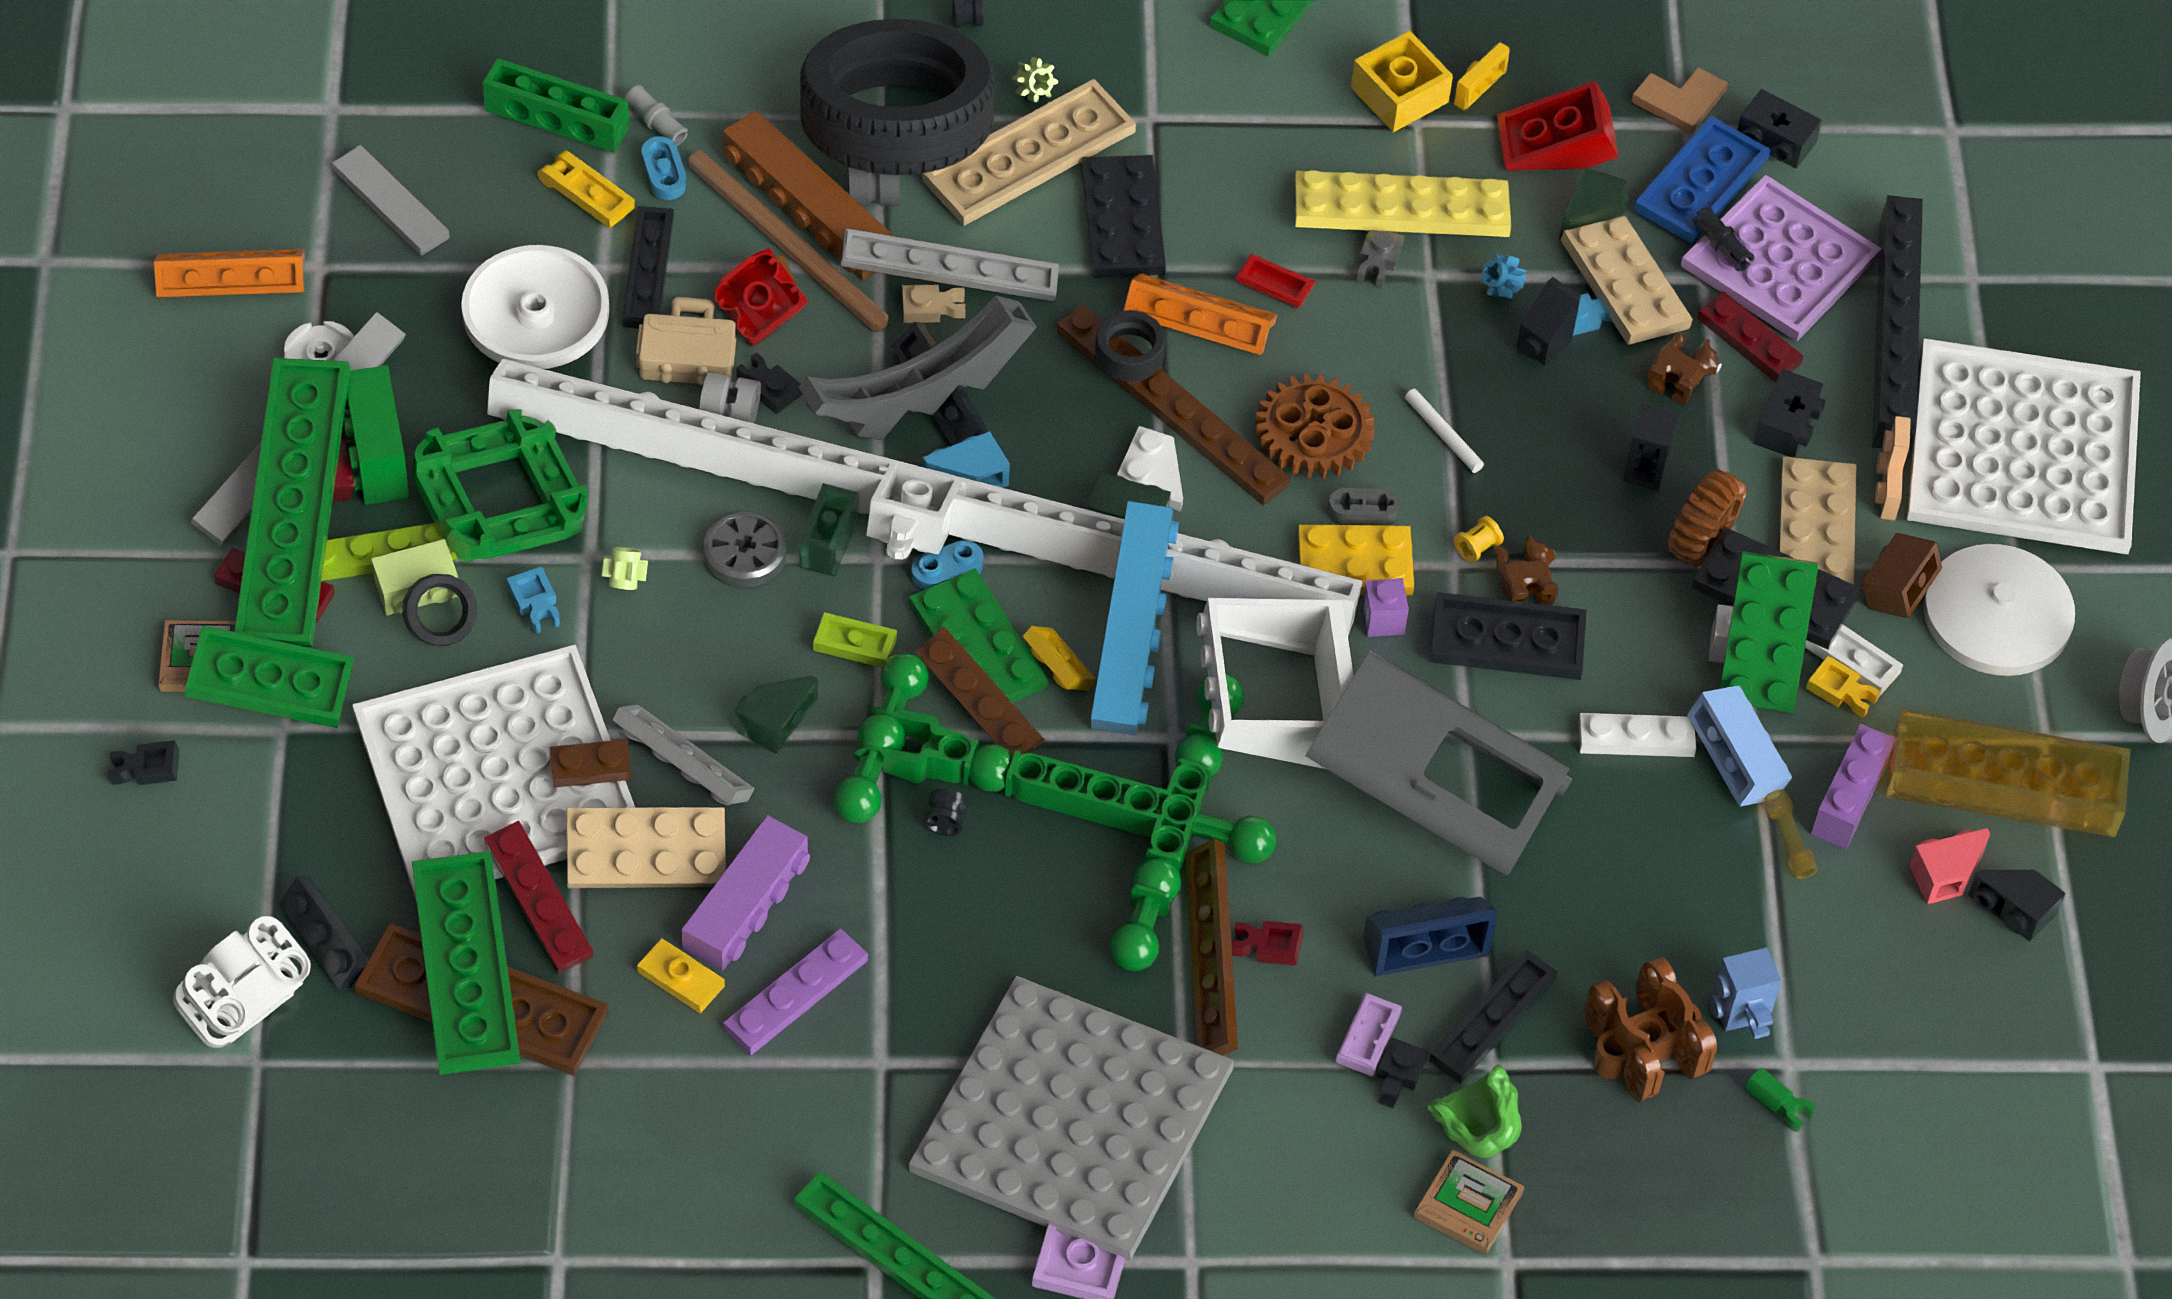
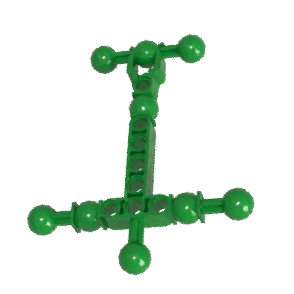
M898 653L889 657L881 670L880 679L886 690L881 708H871L872 716L867 717L859 726L857 742L860 749L853 753L854 758L859 761L855 775L841 780L834 790L832 799L839 817L848 823L863 824L872 820L880 810L882 802L880 790L876 785L882 769L885 773L913 783H921L926 778L952 783L963 781V785L968 786L971 780L975 787L985 792H998L1005 789V796L1010 797L1013 795L1017 800L1026 804L1150 837L1151 844L1150 848L1146 851L1145 861L1139 864L1132 875L1130 906L1135 909L1130 922L1117 928L1109 944L1111 956L1117 966L1126 971L1135 972L1150 967L1159 954V942L1153 932V927L1157 915L1163 917L1168 915L1170 903L1181 889L1179 872L1184 864L1186 852H1188L1193 835L1209 840L1215 838L1229 845L1236 859L1246 864H1259L1268 860L1275 851L1278 840L1276 830L1270 821L1261 816L1248 815L1233 823L1201 814L1205 801V792L1210 786V779L1220 770L1224 759V749L1217 747L1216 732H1210L1209 713L1212 709L1211 700H1206L1205 680L1208 675L1204 677L1196 691V700L1202 710L1199 724L1190 723L1188 725L1186 737L1183 738L1175 751L1177 766L1172 774L1168 789L1165 790L1038 754L1026 753L1021 755V751L1016 750L1013 756L1007 748L998 744H986L979 747V740L974 739L971 741L961 733L939 726V720L933 715L904 710L908 700L919 697L926 689L929 673L920 657L912 653ZM1225 672L1232 717L1242 707L1245 694L1237 677ZM906 736L925 742L919 754L901 751L905 745ZM949 757H959V759H951ZM1024 777H1032V778H1035V779H1031V780H1030V779H1025ZM1062 787H1069V788H1071V789H1069V790H1064V789H1061V788H1062ZM1183 787H1192L1194 789H1185ZM1105 797L1108 798V800H1100L1098 798ZM1140 807V808H1144V809H1147V810H1137V809H1135V808ZM1172 818H1181V819H1183V820L1178 821V820H1174V819H1172ZM1163 849H1170V850H1172L1173 852H1164V851H1162V850H1163Z

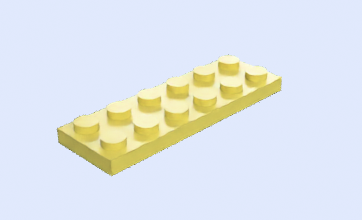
M1315 170L1296 171L1295 223L1296 227L1510 237L1511 216L1508 181L1464 179L1459 177H1426L1422 175L1400 176L1358 174L1353 172H1319Z

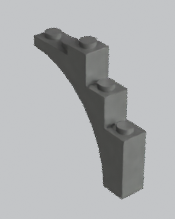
M995 296L972 320L955 334L932 349L902 364L880 372L853 378L823 379L807 377L799 386V389L807 400L808 408L814 414L834 417L849 422L850 430L861 438L869 437L883 440L907 410L933 415L958 385L984 390L1037 327L1019 301Z

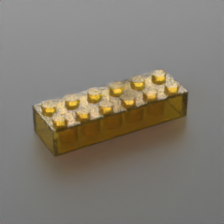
M1900 710L1893 732V737L1896 740L1890 756L1886 797L2116 837L2126 809L2130 749L1918 711Z

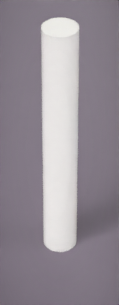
M1416 389L1410 390L1405 395L1406 401L1473 473L1481 470L1484 462Z

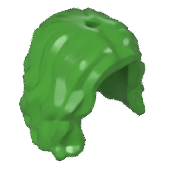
M1500 1064L1496 1065L1477 1082L1444 1096L1442 1099L1437 1098L1427 1106L1435 1120L1443 1125L1444 1132L1449 1139L1457 1142L1471 1155L1481 1158L1495 1156L1509 1148L1516 1142L1522 1129L1521 1118L1518 1112L1517 1089L1509 1081L1505 1069Z

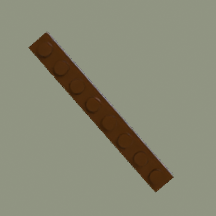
M1083 304L1057 323V333L1101 369L1096 361L1095 341L1098 327L1103 320ZM1121 335L1112 339L1108 344L1111 350L1122 356L1138 357L1143 355ZM1160 368L1152 376L1140 381L1127 382L1114 379L1108 375L1262 506L1289 486L1290 476Z

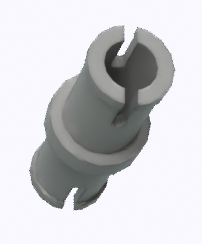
M641 85L634 86L627 93L625 100H628V105L632 106L644 118V124L649 129H655L663 137L671 139L676 146L680 145L687 138L688 130L669 114L670 109L664 103H658Z

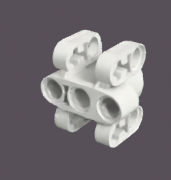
M270 916L260 917L251 924L247 933L242 935L238 931L233 932L216 945L199 965L191 968L184 977V980L176 988L173 995V1004L203 1043L212 1048H221L229 1042H234L294 995L293 992L303 984L302 981L308 976L311 968L310 960L281 922ZM271 929L274 932L273 937L265 931ZM283 943H284V944L286 945V947H287V949H285V950H282V949L280 948V946H281ZM288 957L295 958L300 962L302 968L300 976L297 968ZM281 970L288 973L290 978L283 975ZM184 997L190 1002L188 1005L184 1002ZM200 1014V1016L203 1019L201 1021H198V1019L195 1016H198ZM217 1018L223 1019L228 1027L220 1024ZM207 1024L215 1032L227 1036L222 1039L213 1038L207 1031Z

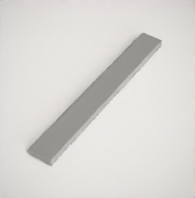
M376 312L333 361H348L351 367L350 371L381 366L404 340L406 334ZM262 441L192 518L191 524L220 546L252 512Z

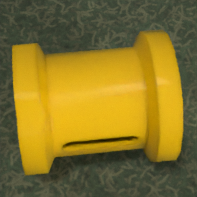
M1485 516L1478 519L1477 525L1466 533L1460 532L1455 535L1454 545L1465 561L1475 563L1480 559L1482 552L1491 546L1495 547L1503 543L1504 537L1498 524L1491 517Z

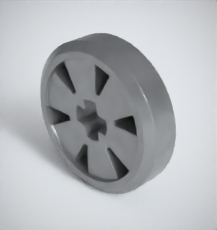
M740 511L721 517L708 529L704 539V559L707 568L718 580L735 587H755L769 582L782 570L787 557V542L782 528L773 519L757 512ZM745 546L751 547V549H747L746 553L739 552Z

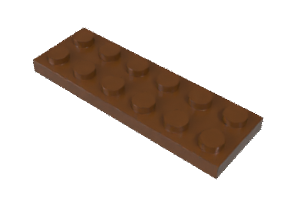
M390 923L355 984L356 994L433 1023L421 934ZM507 966L520 1056L575 1076L608 1014V1004Z

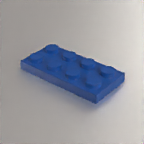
M1711 116L1635 201L1633 210L1693 245L1703 234L1692 222L1694 216L1701 219L1696 213L1700 209L1709 206L1719 216L1769 159L1771 149Z

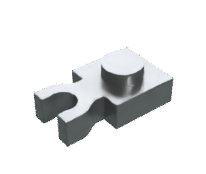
M1369 230L1360 253L1359 262H1362L1358 269L1356 281L1363 283L1366 275L1374 274L1377 276L1376 287L1383 288L1386 269L1394 271L1404 245L1405 236L1389 231Z

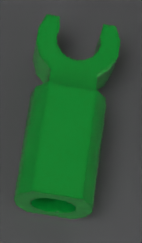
M1762 1067L1751 1076L1745 1086V1090L1772 1112L1777 1115L1780 1113L1784 1117L1786 1126L1792 1131L1798 1132L1803 1123L1794 1113H1802L1809 1119L1814 1116L1816 1108L1809 1100L1794 1097L1793 1091Z

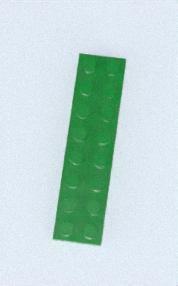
M273 359L234 631L236 633L304 647L313 646L351 368L348 361Z

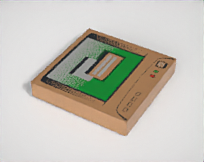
M165 620L159 676L160 692H185L202 626L234 632L236 621Z
M1452 1149L1417 1207L1414 1218L1487 1255L1523 1194L1524 1186Z

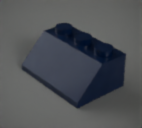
M1481 896L1473 898L1456 897L1445 903L1433 905L1422 903L1410 909L1394 912L1383 910L1367 916L1363 938L1374 975L1381 976L1489 956L1498 916L1496 909Z

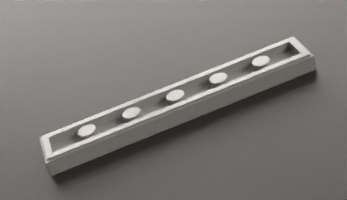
M848 228L844 232L840 265L1054 301L1056 297L1059 264Z

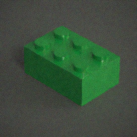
M388 365L351 370L343 427L347 438L346 443L355 484L354 489L355 491L362 490L365 505L409 498L405 455Z

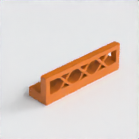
M304 249L157 254L154 260L156 297L304 292L303 263L305 261Z
M1142 273L1132 279L1124 311L1134 310L1146 313L1156 319L1161 326L1258 355L1263 354L1269 330L1275 325L1278 315Z

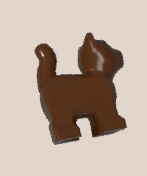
M1678 332L1674 335L1673 340L1659 351L1656 363L1651 366L1647 378L1649 379V389L1661 395L1665 390L1666 382L1675 385L1676 388L1671 398L1685 405L1692 394V390L1700 383L1702 378L1717 374L1721 369L1722 363L1718 360L1716 351L1710 347L1709 339L1702 343L1694 352L1693 357L1680 351L1685 344V338L1682 333Z
M1528 535L1523 552L1524 561L1509 562L1507 550L1502 546L1495 547L1493 553L1497 558L1496 567L1500 578V587L1508 597V600L1527 602L1524 599L1529 594H1534L1537 604H1554L1555 598L1558 596L1557 583L1552 582L1551 570L1549 568L1551 562L1555 560L1553 548L1546 546L1541 541H1535L1531 535Z

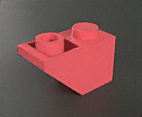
M1988 828L1976 831L1970 829L1963 830L1953 837L1941 840L1935 838L1928 839L1915 847L1909 867L1927 904L1964 894L1985 851L1990 837Z

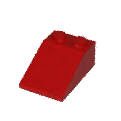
M1596 80L1497 115L1504 163L1507 171L1587 169L1619 157L1610 105Z

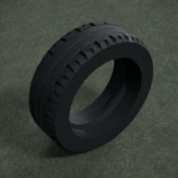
M881 19L861 22L839 29L823 38L803 61L800 71V120L802 128L810 141L823 154L850 168L885 175H913L941 170L959 163L973 154L986 141L993 127L995 73L989 58L976 43L965 35L945 26L911 19ZM898 85L926 89L944 98L919 106L886 107L866 103L850 95L869 88Z

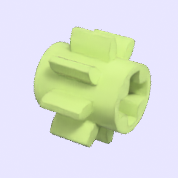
M1036 57L1031 58L1030 65L1019 62L1018 66L1020 69L1016 75L1011 77L1019 87L1015 93L1020 96L1028 94V101L1035 103L1038 102L1039 95L1050 98V90L1053 84L1058 83V80L1053 79L1050 73L1054 66L1047 63L1042 65L1041 59Z
M613 547L612 556L604 555L601 576L609 577L608 586L634 590L637 589L638 580L646 581L648 561L640 560V550Z

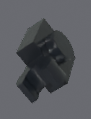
M1391 1037L1377 1072V1077L1385 1080L1381 1089L1382 1094L1378 1102L1379 1104L1394 1108L1402 1087L1411 1090L1415 1089L1427 1061L1428 1050Z

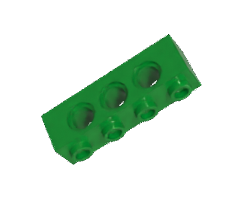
M497 58L483 81L484 105L487 112L612 153H616L629 130L628 100Z

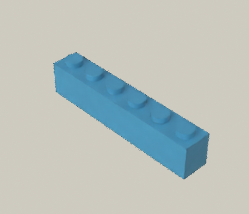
M1128 501L1091 715V729L1137 736L1138 724L1146 725L1149 702L1142 701L1144 688L1152 689L1155 666L1149 665L1151 651L1158 652L1161 629H1155L1157 615L1164 616L1167 593H1161L1163 579L1170 580L1173 557H1167L1169 543L1176 544L1179 522L1173 521V508Z

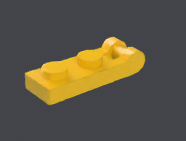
M563 150L558 154L552 165L546 164L537 172L538 178L546 187L555 188L608 228H612L635 209L634 198L567 150Z

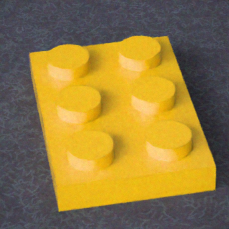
M1299 525V565L1361 580L1360 595L1364 594L1365 581L1403 578L1406 596H1413L1414 574L1410 526Z

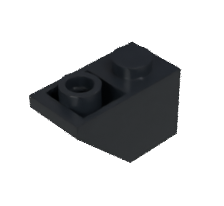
M2035 869L1980 870L1974 877L1968 895L1974 899L1979 907L1990 911L2005 922L2012 932L2020 934L2028 941H2031L2058 914L2066 893Z

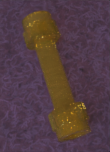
M1785 790L1773 791L1764 800L1769 817L1773 820L1777 819L1790 851L1789 866L1797 879L1810 878L1818 871L1816 859L1812 850L1805 849L1791 815L1794 807L1791 798Z

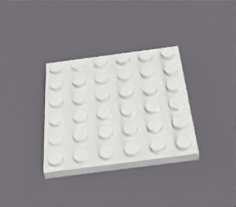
M1924 338L1921 346L1917 392V421L1913 440L1907 520L2128 554L2132 542L2141 371Z
M576 644L352 704L353 713L415 899L416 891L412 861L488 851L484 844V837L519 820L544 865L567 859V808H635L626 781L553 787L550 758L551 746L611 741ZM492 859L495 879L503 877Z

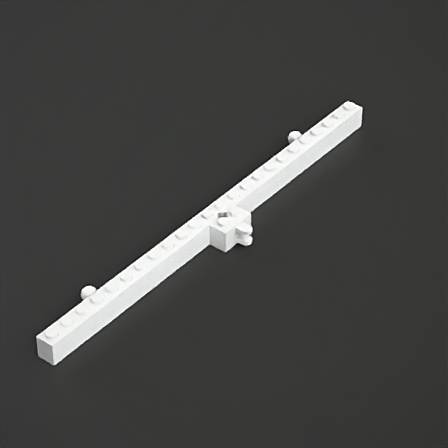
M506 359L501 360L490 377L488 415L506 420L508 410L522 409L521 416H528L543 423L549 420L556 428L557 433L565 434L578 440L592 441L612 449H622L638 453L647 458L665 460L682 467H691L711 472L716 476L730 477L748 482L754 486H765L783 491L789 495H799L818 500L824 504H834L853 509L859 513L869 514L866 536L888 543L887 556L894 558V560H903L910 554L912 548L920 552H930L939 555L949 534L961 537L966 541L988 544L1004 551H1014L1030 555L1039 560H1049L1068 565L1074 569H1084L1115 579L1125 519L664 401L651 392L637 394ZM1178 533L1176 544L1169 543L1167 557H1173L1170 580L1163 579L1161 590L1176 593L1185 598H1195L1207 601L1208 598L1342 600L1347 634L1349 635L1357 611L1362 586L1361 580L1233 548L1220 539L1206 541Z

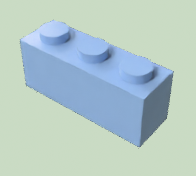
M1738 685L1702 692L1687 716L1739 807L1776 800L1792 776L1741 687Z

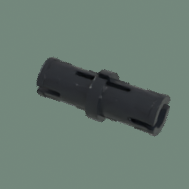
M1707 206L1700 209L1696 214L1701 219L1694 216L1692 222L1708 237L1710 246L1716 252L1720 251L1734 266L1736 271H1742L1749 267L1750 263L1746 258L1749 261H1753L1755 256L1736 237V230L1732 226H1726L1713 212L1711 207Z

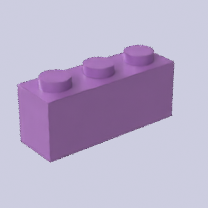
M1863 724L1859 725L1821 803L1811 835L1847 850L1888 765L1896 738Z

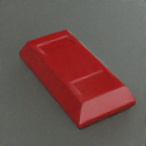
M1252 253L1235 277L1239 284L1296 309L1300 308L1316 282Z

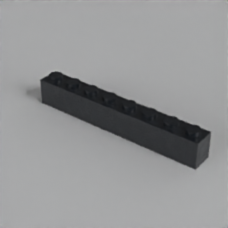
M1887 195L1880 220L1879 247L1882 249L1878 261L1872 448L1883 449L1885 431H1892L1896 416L1911 418L1909 448L1916 428L1923 199Z

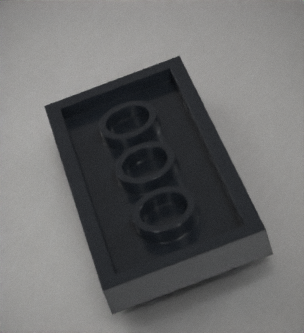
M1153 155L1082 157V176L1094 278L1138 276L1141 273L1148 276L1165 275L1166 262Z
M1724 527L1695 575L1691 588L1733 607L1742 551L1787 558L1793 557ZM1818 569L1806 640L1829 650L1858 599L1861 588Z
M1437 592L1430 662L1581 680L1587 609Z

